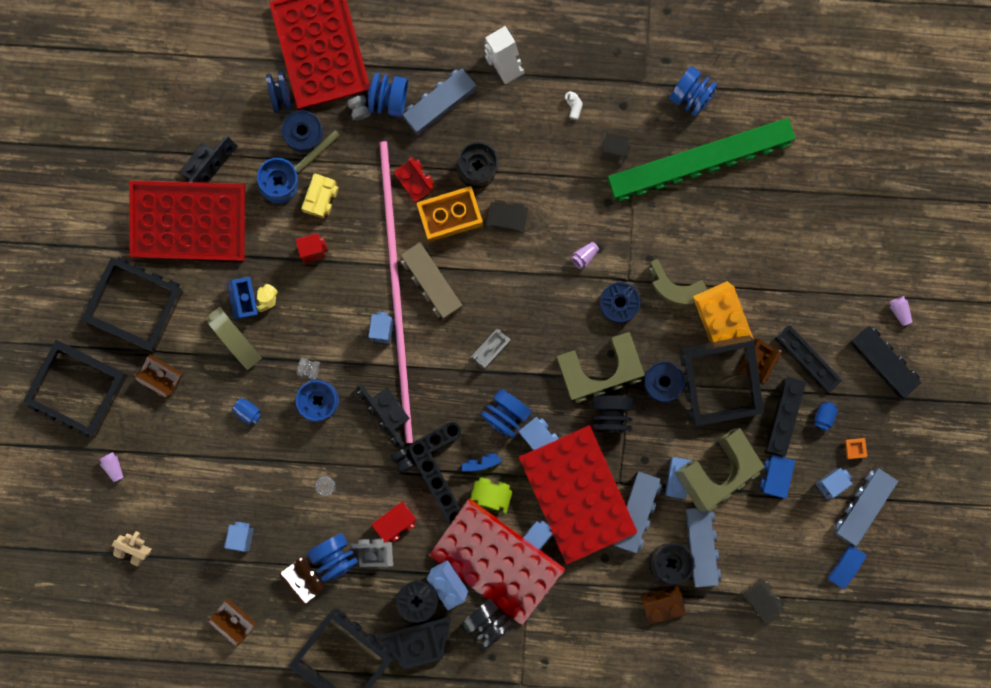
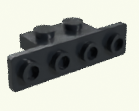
M225 136L215 149L202 142L179 172L190 179L188 182L208 183L237 148V144L228 136Z
M359 383L356 387V394L361 401H366L370 414L373 417L376 415L380 421L378 422L380 428L384 432L387 431L391 436L389 440L395 448L399 447L400 450L403 449L405 444L395 429L410 419L388 387L371 398L364 386Z

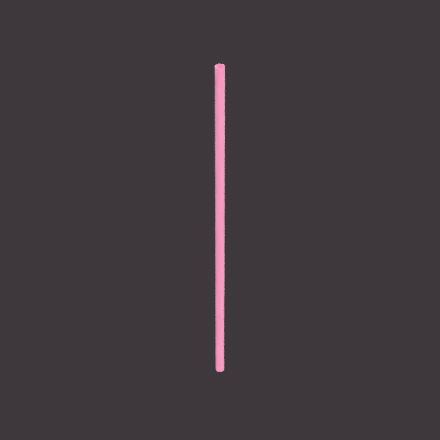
M384 141L380 142L402 408L410 418L404 423L405 444L413 443L388 147L387 142Z

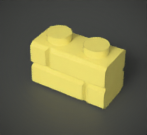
M314 174L301 210L304 213L322 219L325 218V215H329L332 209L330 201L332 197H336L339 188L336 186V181Z

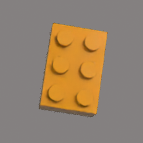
M472 186L417 202L428 242L483 226Z
M728 281L692 296L710 343L748 335L753 338L735 288Z

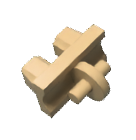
M137 531L133 536L128 533L125 537L120 535L112 544L115 547L113 554L115 557L123 559L126 553L132 555L131 564L136 566L142 564L152 549L144 545L145 541L139 539L141 533Z

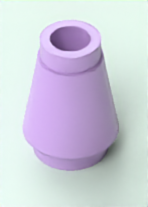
M591 242L574 252L571 260L579 269L587 267L599 251V248L594 242Z
M904 296L890 301V309L902 326L913 322L908 300H905Z
M113 452L99 459L101 462L100 466L113 482L124 477L118 457Z

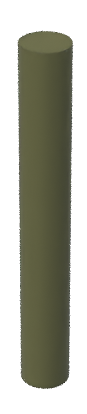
M336 130L333 131L295 166L296 172L300 173L340 136Z

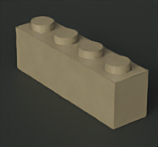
M420 242L401 254L403 260L400 262L406 271L410 269L413 276L411 278L415 285H421L424 290L422 295L427 302L431 300L435 306L432 310L438 318L442 317L445 320L463 308L461 302Z

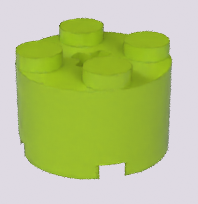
M480 478L479 481H475L470 499L490 513L498 514L499 511H503L502 515H506L512 491L509 490L510 485L499 483L495 485L489 479Z

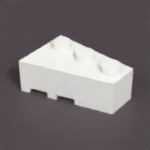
M506 26L485 38V58L489 65H494L505 84L524 74V70L520 66L522 64L521 60L516 59V56L519 55L516 43Z

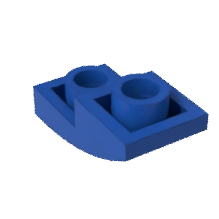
M486 453V457H482V464H478L477 460H467V463H462V472L480 471L494 467L501 463L502 458H498V454Z
M850 544L839 557V563L830 572L828 579L842 589H845L867 555Z

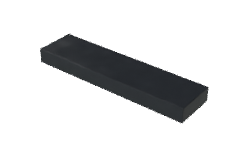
M790 324L775 337L827 393H830L842 381L835 371Z

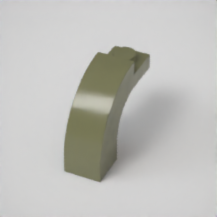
M658 259L650 263V268H648L650 275L653 279H657V281L652 282L651 286L668 303L677 306H694L695 302L692 296L707 290L703 280L690 286H677L667 278Z
M218 307L205 318L222 342L247 370L262 359L260 354L221 307Z

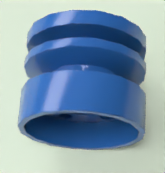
M690 66L672 91L669 100L678 106L685 100L688 101L685 110L689 111L692 105H694L695 108L691 115L696 117L699 112L705 109L714 96L718 83L714 81L708 88L706 85L710 78L707 77L702 83L698 80L702 72Z
M376 72L369 87V112L374 113L378 105V114H382L385 106H388L389 116L401 118L407 96L408 78L395 76L392 84H389L388 74L384 75L381 82V73Z
M272 158L266 160L260 166L257 172V182L261 195L267 201L282 204L295 196L298 190V176L295 167L289 161L283 158ZM276 180L277 182H279L281 180L282 185L278 184L277 186H275L274 181Z
M322 380L309 381L303 384L296 396V406L300 414L312 421L325 420L331 417L339 405V395L335 387ZM315 396L323 397L321 400L322 405L314 403L316 401Z
M500 388L493 397V400L498 404L497 408L487 405L492 415L483 411L481 416L502 435L514 438L516 434L510 430V427L519 431L520 427L515 422L516 419L526 422L532 411L514 396Z
M343 533L330 538L307 552L312 564L323 563L317 570V573L324 570L328 572L321 577L322 582L343 575L358 563L357 558L350 561L347 560V557L354 554L353 551L343 553L342 549L348 545Z

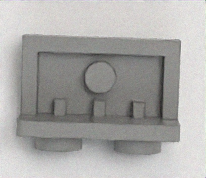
M369 539L358 540V544H351V548L359 549V567L393 566L392 542H384V539H373L372 543H370Z

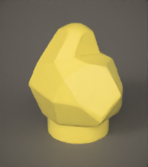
M265 284L264 287H260L257 290L255 301L258 312H263L275 306L278 291L273 286Z

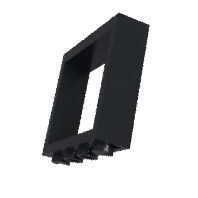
M111 257L82 320L155 353L184 291L179 288L180 284L170 280L168 283L163 281V276L152 272L150 275L145 273L146 269L135 264L132 267L128 265L129 261L118 257L117 260ZM116 266L173 291L150 341L93 317Z
M750 335L682 348L680 363L685 368V373H682L684 385L687 384L688 391H685L687 403L690 402L691 409H688L690 421L693 420L695 426L764 414L755 345ZM744 348L752 405L700 415L691 358Z
M55 340L23 402L29 404L27 408L35 412L39 410L45 412L44 416L53 421L56 418L63 421L61 425L69 429L73 427L79 429V434L87 438L90 435L96 437L128 375ZM60 350L115 377L90 427L34 400Z
M334 608L293 659L289 667L315 688H337L302 660L331 620H333L384 660L364 687L372 688L396 656L389 650L388 646H382L378 643V639L373 634H367L363 631V627L358 622H352L347 618L345 612Z

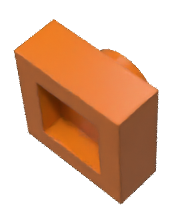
M865 438L845 440L847 459L867 457Z

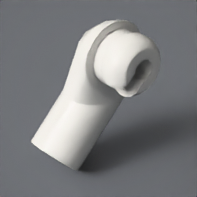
M567 92L565 99L572 108L569 118L578 120L582 101L576 93Z

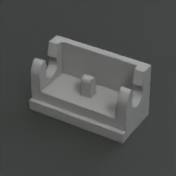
M496 329L471 358L485 370L508 346L511 339L505 336L501 330Z

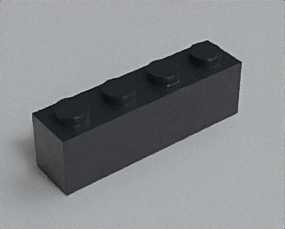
M867 326L849 344L900 400L906 398L921 384L919 375L914 370H909L906 366V361L893 352L894 348L889 342H884L879 337L881 334L875 327Z
M791 377L784 378L765 446V453L786 457L806 386L805 381Z

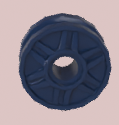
M278 72V81H274L271 73L266 74L268 92L275 114L280 113L281 103H284L287 111L292 110L290 93L284 72Z
M301 110L291 113L284 120L282 134L288 146L294 151L301 153L310 152L321 143L323 128L314 114ZM300 128H307L308 131L305 135L301 136L298 134Z
M625 282L610 284L604 289L600 298L602 314L614 323L630 321L636 316L640 308V297L637 290ZM622 298L625 301V306L617 307L615 300Z
M661 361L654 364L646 371L643 378V387L646 394L652 400L661 403H667L676 399L685 387L682 370L671 362ZM661 377L668 379L669 385L667 387L660 385L659 380Z

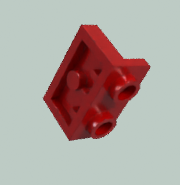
M410 157L407 163L394 171V174L416 204L434 191L432 185L435 183L429 175H424L422 172L424 168L419 160L414 161Z

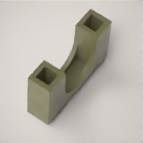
M630 332L612 337L610 340L618 365L616 373L608 380L594 381L588 378L581 369L575 350L556 357L571 401L575 400L576 403L587 400L586 396L594 394L595 397L605 394L604 390L612 388L614 391L623 388L624 383L630 382L632 385L642 381L641 378L645 374Z
M740 428L730 430L717 440L729 458L731 466L729 477L723 484L717 485L713 483L697 460L687 462L674 472L698 511L710 512L714 510L718 502L732 496L731 492L735 489L743 488L748 479L757 477L760 474L759 471L764 468V465Z

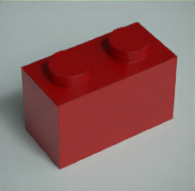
M318 233L295 239L300 258L304 263L326 258L325 252L328 251V247L324 237L320 238Z
M402 501L371 525L379 536L384 539V542L393 543L400 538L399 533L403 530L408 532L415 527L414 522L417 519L404 501Z

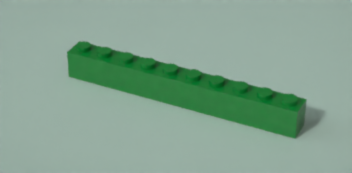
M785 118L610 175L607 181L614 201L619 200L623 202L630 199V196L634 194L641 196L647 194L648 190L653 188L656 190L666 187V184L671 182L678 184L685 181L684 178L690 176L692 179L702 175V172L708 170L710 173L718 171L720 166H734L738 164L739 160L745 159V161L756 158V155L760 153L767 155L773 153L774 149L779 147L781 149L789 148L796 137L789 118Z

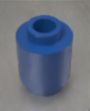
M240 398L232 408V411L235 412L234 415L248 425L252 423L255 425L262 416L259 414L261 410L247 399L243 400Z
M825 401V404L820 403L814 418V426L821 430L829 431L839 411L836 409V405Z

